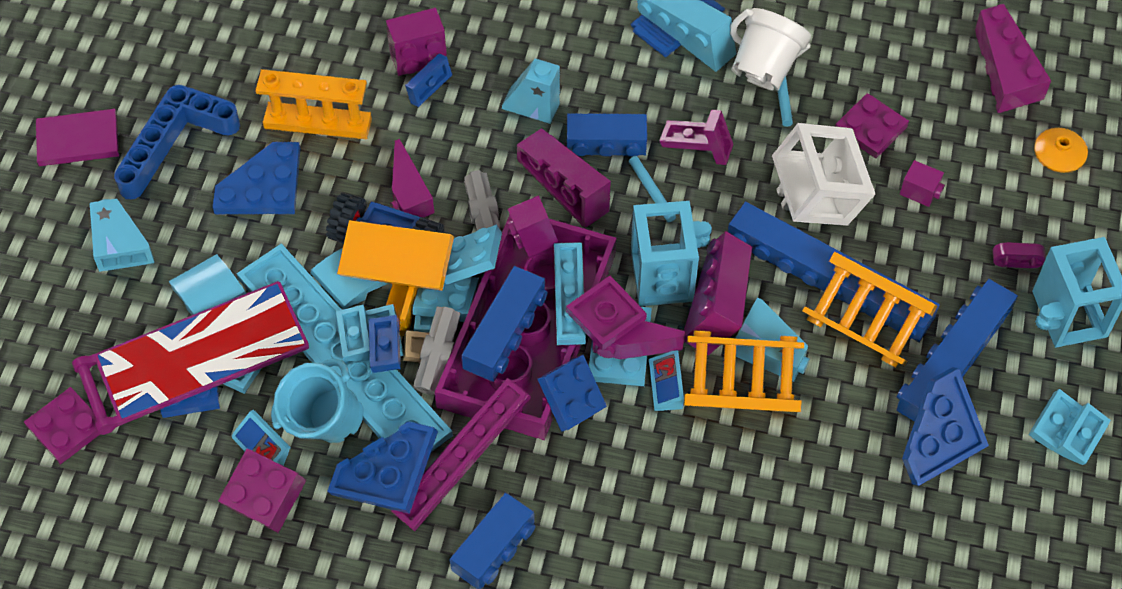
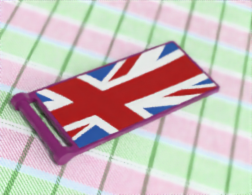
M277 281L96 354L77 357L73 360L72 365L74 371L79 373L95 415L97 432L105 435L127 422L309 349V344L281 282ZM96 364L117 416H107L90 372V368Z

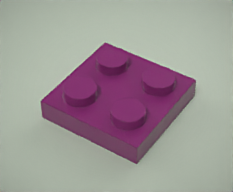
M866 93L835 124V127L852 128L859 148L876 159L908 127L909 120Z
M608 276L566 306V313L602 351L647 319V313L611 276Z
M71 387L24 421L28 430L60 465L100 435L95 427L97 421L93 410Z

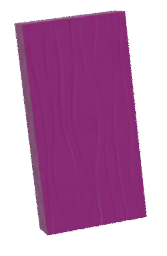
M549 219L559 243H582L584 293L606 279L616 256V238ZM506 222L502 231L495 268L486 271L436 387L435 398L437 408L472 418L508 377L529 394L531 398L508 423L505 429L545 441L554 415L537 379L577 357L582 345H557L554 247L528 257L525 248L519 250ZM516 266L545 278L547 297L541 307L537 306L534 311L535 317L530 328L523 330L521 334L522 340L518 349L511 351L505 372L503 374L499 373L495 381L492 382L464 370L462 353L511 270Z

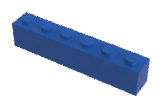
M988 279L983 287L978 285L970 297L972 302L969 306L964 304L957 313L955 319L958 321L955 325L949 324L941 336L943 341L940 345L935 343L926 356L929 360L925 365L920 363L911 377L914 380L910 385L905 383L898 392L896 398L899 399L896 411L915 422L930 379L952 367L959 368L963 378L1012 311L1018 295L991 279Z

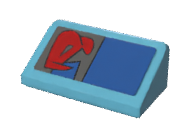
M678 350L650 358L649 367L654 411L683 409L684 395Z
M251 410L232 434V439L244 451L248 448L284 466L291 447L255 410Z

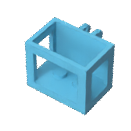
M690 201L633 205L631 256L639 306L693 302L699 261L697 248L709 245L712 227L706 221H693ZM680 214V243L651 246L647 217Z
M1101 237L1050 248L1032 291L1040 309V314L1035 321L1038 326L1037 328L1043 331L1048 329L1055 348L1107 338L1122 311V275L1106 238ZM1102 262L1112 287L1093 291L1091 283ZM1113 300L1104 317L1099 303ZM1084 306L1093 328L1068 332L1078 308Z

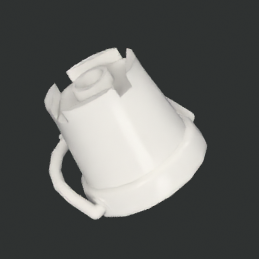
M746 9L731 24L730 34L733 40L740 45L731 68L732 72L740 77L742 71H744L748 82L768 90L775 88L776 91H779L795 59L811 47L809 43L811 34L804 27L784 16L765 9ZM746 18L747 28L742 39L737 33V26Z

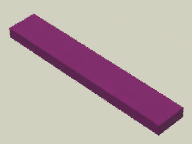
M507 377L425 471L410 514L396 510L391 511L413 531H416L531 398L529 394Z

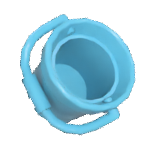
M330 359L322 363H304L291 369L281 379L274 395V404L271 409L273 427L275 429L283 427L287 433L301 439H321L329 443H340L345 441L343 438L347 437L350 433L354 435L363 420V406L358 401L354 391L347 387L346 382L350 379V374L344 361ZM338 366L341 370L342 376H340L331 367Z

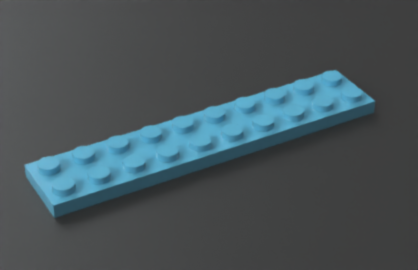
M282 243L236 273L238 280L249 292L277 281L281 282L309 344V349L302 352L312 363H322L330 359L344 361L350 374V379L346 382L347 387L354 391L358 401L362 403L363 421L379 439L381 437L387 438L399 431L398 427L406 422L427 425L438 430L432 451L453 436V432L397 370L372 373L370 361H345L343 359L336 311L342 309ZM338 366L331 367L340 376H342L341 370Z

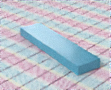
M554 243L557 345L586 344L585 332L566 313V306L584 294L582 243Z

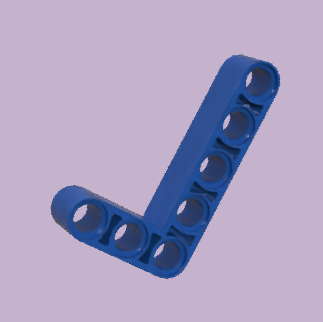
M184 85L170 87L115 171L114 177L121 196L131 200L138 198L143 193L187 122L222 135L235 134L240 128V121L234 103Z

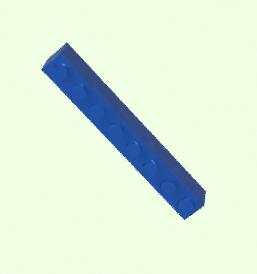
M746 201L729 223L728 233L752 246L751 252L757 258L767 260L778 266L783 272L791 273L802 279L807 285L815 286L824 292L835 274V271H833L835 265L830 263L829 260L833 253L836 252L936 304L938 307L933 316L926 313L924 317H920L909 339H914L920 343L936 317L940 306L939 303ZM852 274L848 278L845 277L834 299H839L850 305L860 286L858 284L860 278ZM877 287L873 291L870 290L859 312L875 318L885 299L883 297L885 291ZM902 300L898 304L895 303L884 325L900 331L910 313L908 310L910 304Z

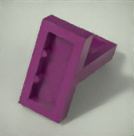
M711 110L707 123L667 120L660 138L662 147L712 151L716 164L720 165L727 164L734 145L721 110Z

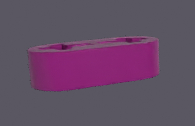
M1007 242L993 247V261L999 267L1038 268L1043 266L1046 260L1045 247L1040 244Z

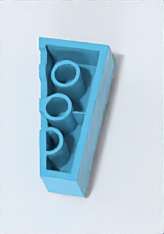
M637 0L638 10L643 16L678 40L683 47L715 72L736 55L735 41L730 34L732 19L701 0Z

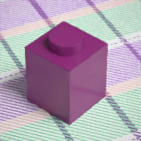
M914 160L903 180L900 195L930 207L933 199H939L944 190L945 184L941 183L944 172Z

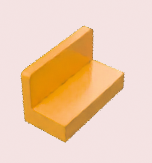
M392 284L386 306L394 305L399 319L400 336H405V332L410 330L413 320V304L419 287Z

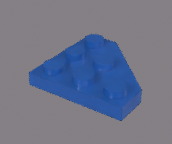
M272 142L215 186L214 214H295L300 159L299 142Z
M952 367L928 382L902 457L910 480L916 486L925 483L989 446L959 368Z
M406 422L398 427L399 431L387 438L381 437L363 448L364 452L350 460L347 458L338 463L327 492L333 496L410 514L438 430L435 427Z

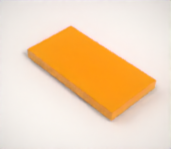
M349 220L337 274L344 277L443 291L454 236L446 233Z

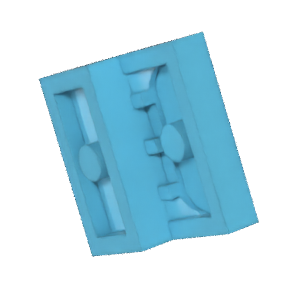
M341 248L312 268L310 273L343 309L365 301L368 292L389 283L338 275L337 272L343 250Z
M217 254L169 281L173 291L184 302L191 315L246 294L239 281Z
M393 304L367 311L364 305L336 311L343 359L345 361H370L369 319L396 315ZM400 338V356H404Z
M1058 389L1051 396L1028 435L1059 455L1084 465L1111 420L1089 403L1081 406L1062 390Z

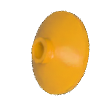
M1065 128L1045 130L1037 137L1034 145L1035 155L1039 162L1046 168L1056 172L1067 173L1075 171L1084 165L1088 156V148L1085 141L1077 133Z

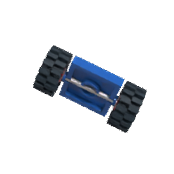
M342 192L341 195L337 196V201H334V207L330 210L331 215L327 220L329 224L326 226L328 239L343 244L349 220L444 233V225L372 201L365 211L367 207L366 200L346 192Z

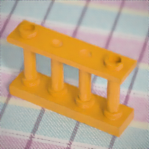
M261 69L256 94L269 95L270 98L263 120L264 129L367 139L372 120L371 112L359 111V105L363 103L367 81ZM280 96L295 98L296 104L281 103ZM306 99L320 100L322 107L307 106ZM332 102L348 103V110L335 109Z
M834 252L829 262L835 265L833 269L835 274L816 309L813 311L808 307L803 308L802 311L809 315L806 320L819 327H822L823 323L835 328L883 354L881 360L894 367H897L898 363L905 366L908 361L899 357L907 340L920 317H924L926 313L933 316L938 306ZM852 274L860 278L858 282L860 286L838 324L824 316L845 277L848 278ZM877 287L885 291L883 295L885 299L865 336L862 337L849 330L870 290L873 291ZM902 300L910 304L908 309L910 313L888 351L875 344L874 341L895 303L898 304Z
M694 331V336L687 337V343H696L694 388H691L690 394H684L685 406L801 412V400H794V394H792L794 349H804V343L797 342V337L780 336V341L711 337V332ZM708 344L725 345L723 388L719 390V396L708 395V389H705ZM736 346L754 347L751 392H748V397H737V391H734ZM765 347L782 348L780 394L777 393V399L765 398L766 393H763Z

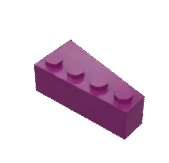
M1001 4L981 10L975 32L981 54L985 58V69L991 80V91L996 98L997 112L1002 113L1044 100L1051 79L1005 5Z
M541 128L517 144V160L584 229L610 211L611 181L556 140L554 136Z
M726 231L717 239H712L707 247V255L684 329L685 343H687L688 336H694V331L711 332V337L730 338L742 327L752 246ZM687 343L696 348V343ZM708 344L707 355L709 356L720 345Z

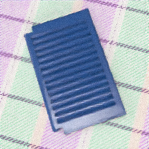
M701 0L720 12L725 10L714 0ZM643 15L631 23V26L634 27L633 32L665 58L681 46L678 40Z

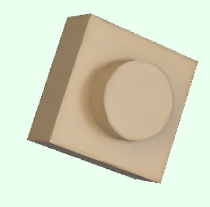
M406 330L403 361L421 363L420 354L426 335H429V333Z

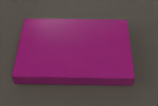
M109 109L36 119V147L39 167L119 156L116 110Z

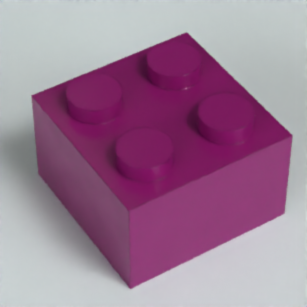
M436 8L386 20L390 55L398 76L422 70L439 53L447 57L445 30Z
M247 448L218 502L279 533L306 480L298 473Z

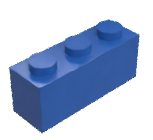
M567 114V148L577 156H646L647 114Z
M505 493L450 558L451 571L476 589H482L485 584L490 585L498 575V568L504 561L509 562L513 558L519 542L522 539L527 540L535 529L534 512Z

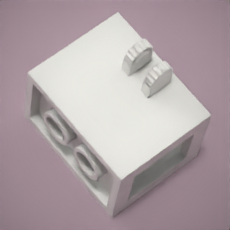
M797 123L772 155L781 182L777 188L778 196L785 197L781 205L784 210L790 211L793 222L848 226L875 196L874 188L852 128ZM811 136L834 138V140L823 153H817ZM799 139L804 152L791 150Z

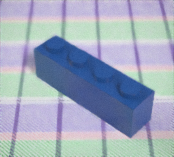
M513 267L462 353L464 370L492 382L495 381L499 373L503 374L505 372L511 351L518 349L522 340L521 334L523 330L530 328L535 317L534 311L537 306L541 307L546 300L545 278L519 267Z

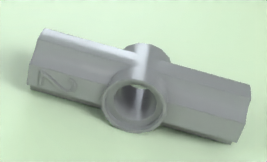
M480 170L470 172V174L464 177V183L469 199L468 208L472 224H475L476 231L497 225L500 229L497 201L495 196H492L487 173H483Z
M437 306L429 335H426L420 354L421 363L414 381V389L425 394L435 395L436 387L454 346L453 338L460 320V312L452 308Z

